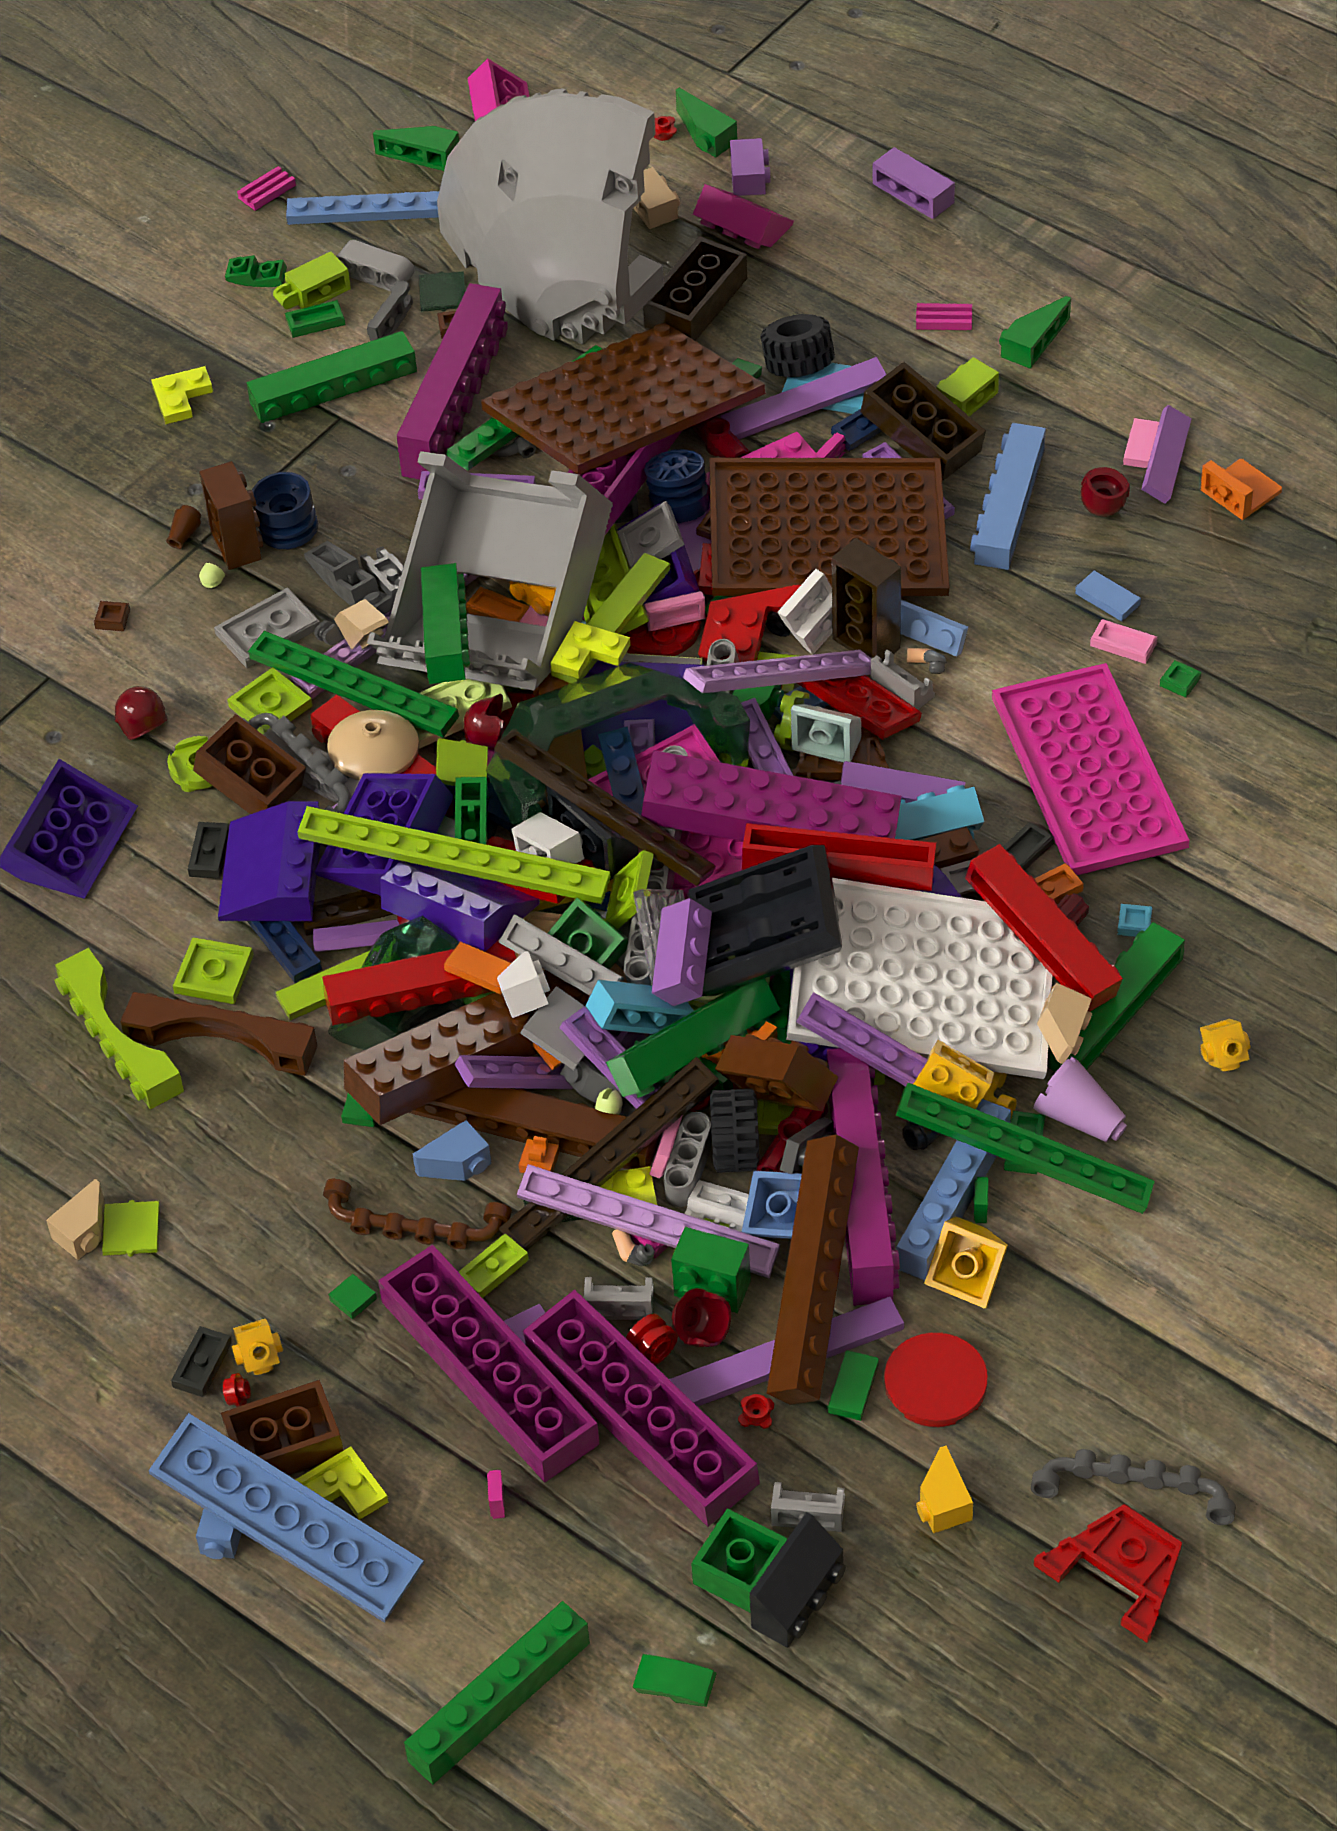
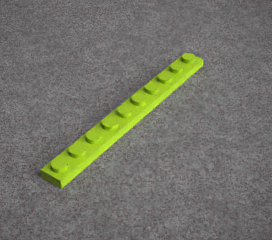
M310 806L306 807L297 831L299 839L570 898H579L602 904L610 881V871Z

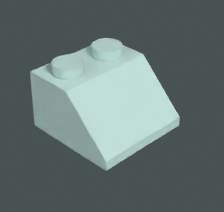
M807 704L793 705L791 708L792 750L840 762H851L861 739V717L824 709L819 706Z

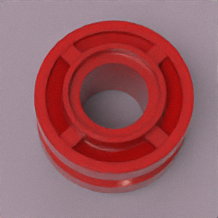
M654 1313L639 1320L629 1331L626 1339L656 1366L671 1353L677 1343L678 1334L671 1326L666 1325L665 1321L658 1314Z

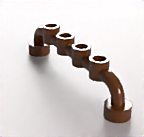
M328 1179L323 1191V1196L328 1199V1207L331 1214L337 1220L351 1223L350 1229L356 1234L367 1235L370 1233L371 1227L383 1228L382 1234L385 1237L399 1240L402 1238L403 1231L415 1233L414 1238L417 1242L426 1245L433 1244L435 1236L448 1238V1246L454 1249H465L468 1241L484 1242L493 1238L499 1232V1228L510 1219L512 1213L509 1206L498 1202H490L486 1205L483 1216L484 1221L488 1224L484 1228L475 1229L461 1222H454L448 1225L438 1223L436 1220L427 1217L415 1220L405 1218L399 1213L381 1215L374 1214L366 1208H357L355 1211L345 1209L341 1203L349 1200L352 1187L348 1182L341 1179Z

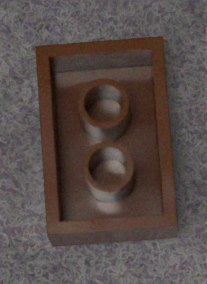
M230 461L199 471L210 532L228 570L262 560L260 548L264 546L260 532L256 531V528L260 527V522L256 511L252 508L257 506L252 490H246L247 482L242 470L237 472L233 462Z
M235 714L196 751L193 771L249 814H253L287 802L302 787L306 767Z
M746 1034L745 1037L731 1035L715 1068L716 1071L738 1088H753L757 1101L823 1111L838 1079V1076L828 1069L829 1064L820 1058L810 1055L808 1053L809 1048L797 1041H791L790 1044H787L772 1037H769L768 1040H761L751 1034Z
M320 1379L221 1412L225 1433L229 1439L287 1475L320 1465L344 1451L341 1436Z

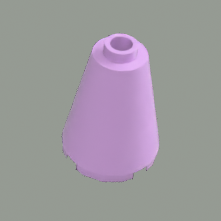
M1071 1056V1059H1067L1047 1083L1049 1085L1045 1091L1047 1095L1045 1096L1040 1093L1033 1109L1045 1116L1106 1143L1111 1138L1117 1141L1127 1128V1125L1124 1123L1125 1114L1073 1056Z

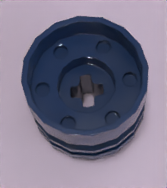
M685 449L670 450L652 457L645 464L644 473L647 479L646 485L649 489L650 508L666 501L670 505L677 523L695 520L709 510L710 494L706 483L707 475L704 459L700 454Z
M292 472L270 474L259 480L252 488L257 506L253 507V510L256 511L260 522L258 529L262 540L268 546L276 549L300 547L310 541L317 533L319 523L308 481L301 475Z

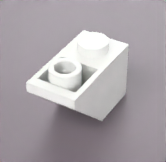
M529 951L523 952L497 977L512 1018L548 1005L545 993L550 991L539 959L532 961Z

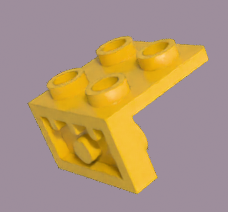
M937 1040L931 1049L926 1064L913 1085L976 1109L991 1085L994 1072Z

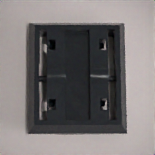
M810 845L688 890L687 899L691 898L712 911L702 996H717L841 951L842 940L838 922L839 917L825 845ZM809 928V930H810L809 932H806V933L803 932V930ZM733 955L736 957V958L731 959V960H729V958H728V957L733 956Z

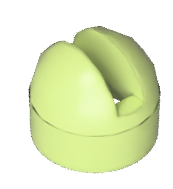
M205 563L199 574L200 581L206 588L217 587L225 577L223 570L212 563Z
M610 1088L601 1091L597 1097L595 1109L605 1113L620 1114L623 1104L620 1092L617 1090L612 1091Z

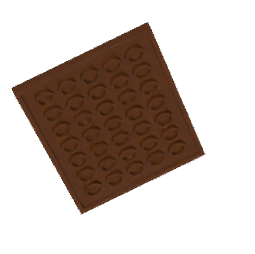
M661 323L645 332L633 334L630 338L621 342L612 343L602 350L588 353L583 358L564 363L561 367L552 371L543 372L533 379L519 382L509 389L495 392L492 396L482 399L481 404L482 410L574 473L580 475L766 394L765 384L672 326Z
M709 458L712 596H741L792 585H802L815 569L825 574L832 587V557L855 538L866 545H871L877 552L888 559L894 560L901 566V596H949L950 587L940 458Z

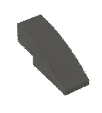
M326 541L304 553L305 559L316 573L349 605L352 606L362 601L366 595L379 591L375 577L359 567L357 558L331 542Z

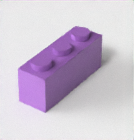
M893 147L873 162V184L931 219H934L954 204L955 182L897 148Z
M691 898L664 907L661 912L652 994L672 1006L700 998L703 993L712 911Z

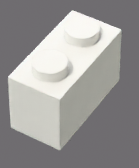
M542 812L511 829L516 851L574 864L584 859L582 850L583 840L579 832Z

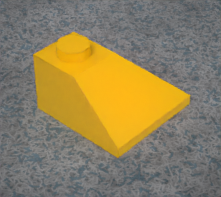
M955 1216L944 1222L924 1284L986 1309L1008 1245L987 1228Z

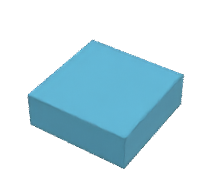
M1121 904L1117 935L1136 937L1141 930L1145 931L1151 925L1152 907Z

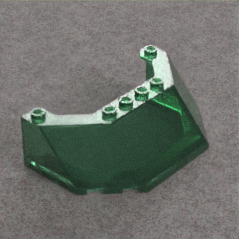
M628 662L519 702L501 739L512 731H516L548 752L555 738L663 699L667 701L668 705L687 710L693 723L701 732L717 758L720 753L728 754L733 765H737L748 760L750 718L735 695L723 691L701 693L685 679ZM495 751L486 769L487 776L513 827L534 815L540 812L543 813L538 802L545 796L546 785Z

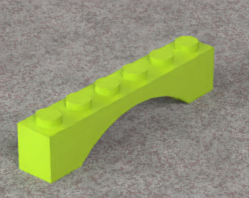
M89 948L55 965L58 974L55 983L58 990L63 996L68 994L75 1014L78 1017L83 1015L86 1019L84 1022L90 1035L93 1038L95 1036L99 1037L101 1040L99 1043L105 1056L108 1059L114 1058L116 1061L115 1067L123 1080L129 1079L131 1090L138 1101L143 1099L151 1110L184 1092L180 1072L164 1051L152 1049L133 1041L111 1022L105 1011L108 985L104 969Z

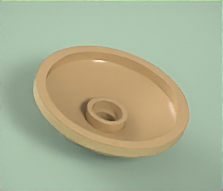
M384 710L361 711L346 717L331 731L327 743L328 756L333 766L342 774L356 780H360L363 773L400 774L408 769L417 757L419 750L418 734L414 726L398 714Z

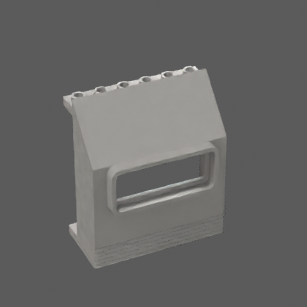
M420 451L417 463L430 472L385 636L382 638L378 634L370 632L367 644L377 650L376 654L379 655L378 664L427 672L424 650L421 567L456 563L458 574L463 573L556 588L546 627L467 614L471 667L465 668L466 679L535 690L551 672V661L574 621L582 622L604 541L605 530L607 529L606 525L608 524L609 514L613 507L612 502L579 474L551 470L548 482L554 487L471 475L447 455Z

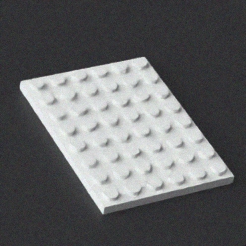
M832 878L842 948L838 953L794 968L786 1040L839 1048L796 1022L814 992L927 1059L936 1041L940 1040L993 1072L1038 1079L1045 1078L1047 1073L1048 1043L1037 1022L1045 1000L1051 992L1052 974L987 902ZM809 928L803 930L804 933L810 931Z

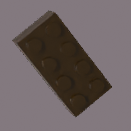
M699 236L664 277V286L643 306L644 327L652 329L657 324L665 323L696 341L748 279L747 254Z
M905 362L864 391L860 412L913 458H940L942 481L981 452L986 430Z
M855 538L832 557V639L849 651L861 650L871 659L877 655L883 662L885 651L889 650L895 654L900 649L901 566L894 560L888 559L877 552L871 545H866Z

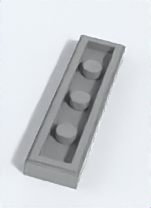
M515 914L499 940V943L520 955L523 952L529 951L532 961L539 959L543 969L588 995H591L598 980L616 982L624 980L622 976Z

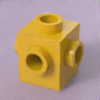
M1227 1019L1200 1027L1203 1039L1201 1053L1209 1065L1221 1068V1071H1230L1239 1068L1240 1062L1250 1060L1248 1050L1251 1047L1247 1033L1242 1030L1241 1022Z
M266 1318L233 1328L237 1344L232 1346L237 1365L243 1364L247 1373L252 1371L254 1375L267 1373L274 1369L273 1365L280 1363L277 1354L283 1352L278 1332L271 1333ZM261 1346L259 1350L254 1351L256 1347Z

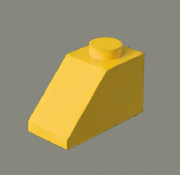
M947 1446L939 1448L920 1487V1501L916 1503L920 1519L923 1523L928 1521L933 1533L972 1521L973 1501Z

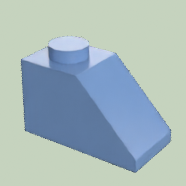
M467 1120L413 1153L415 1172L419 1177L465 1181L473 1175L482 1173L491 1164L488 1143Z

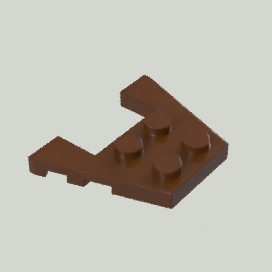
M861 727V739L851 762L889 769L878 737L866 728ZM801 752L800 760L796 769H793L792 774L793 776L813 780H841L844 762Z

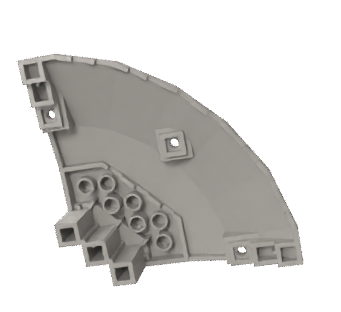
M563 88L551 90L543 95L540 92L535 93L532 97H526V95L517 96L506 104L493 109L484 117L478 118L448 155L437 199L440 233L465 268L469 265L477 268L479 285L501 288L502 300L506 302V310L537 334L553 341L561 334L583 345L596 331L604 335L617 321L626 324L664 286L662 264L639 255L628 266L627 255L632 209L641 201V195L645 192L643 170L650 164L649 141L656 135L654 112L621 97L601 94L598 98L589 97L588 92L583 91L575 95L567 93V90Z

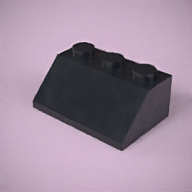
M547 786L549 816L579 832L583 840L582 850L584 858L592 860L593 866L597 869L610 871V880L639 854L636 845Z
M808 1512L805 1513L750 1592L751 1628L787 1648L795 1637L799 1639L804 1634L808 1626L809 1616L814 1610L819 1611L827 1598V1590L832 1583L837 1584L841 1580L846 1566L843 1564V1548L816 1518Z

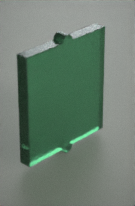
M440 271L437 274L419 275L421 312L435 310L445 312L447 309H457L465 294L464 271L449 273Z

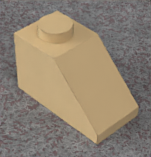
M94 1179L46 1220L51 1239L77 1260L86 1253L93 1251L103 1239L105 1200L99 1181Z

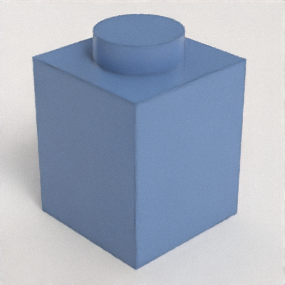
M203 1509L196 1534L200 1554H204L212 1559H222L223 1557L234 1559L242 1532Z

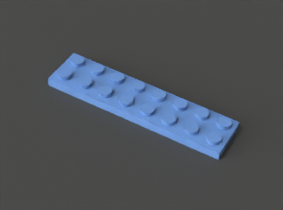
M190 1413L185 1417L149 1469V1474L384 1623L424 1564V1560Z

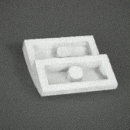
M817 569L812 572L778 611L779 616L791 633L812 655L832 634V587L825 574Z
M699 1180L688 1198L685 1214L702 1220L704 1218L714 1220V1224L720 1225V1222L729 1224L730 1226L727 1228L741 1232L749 1194Z

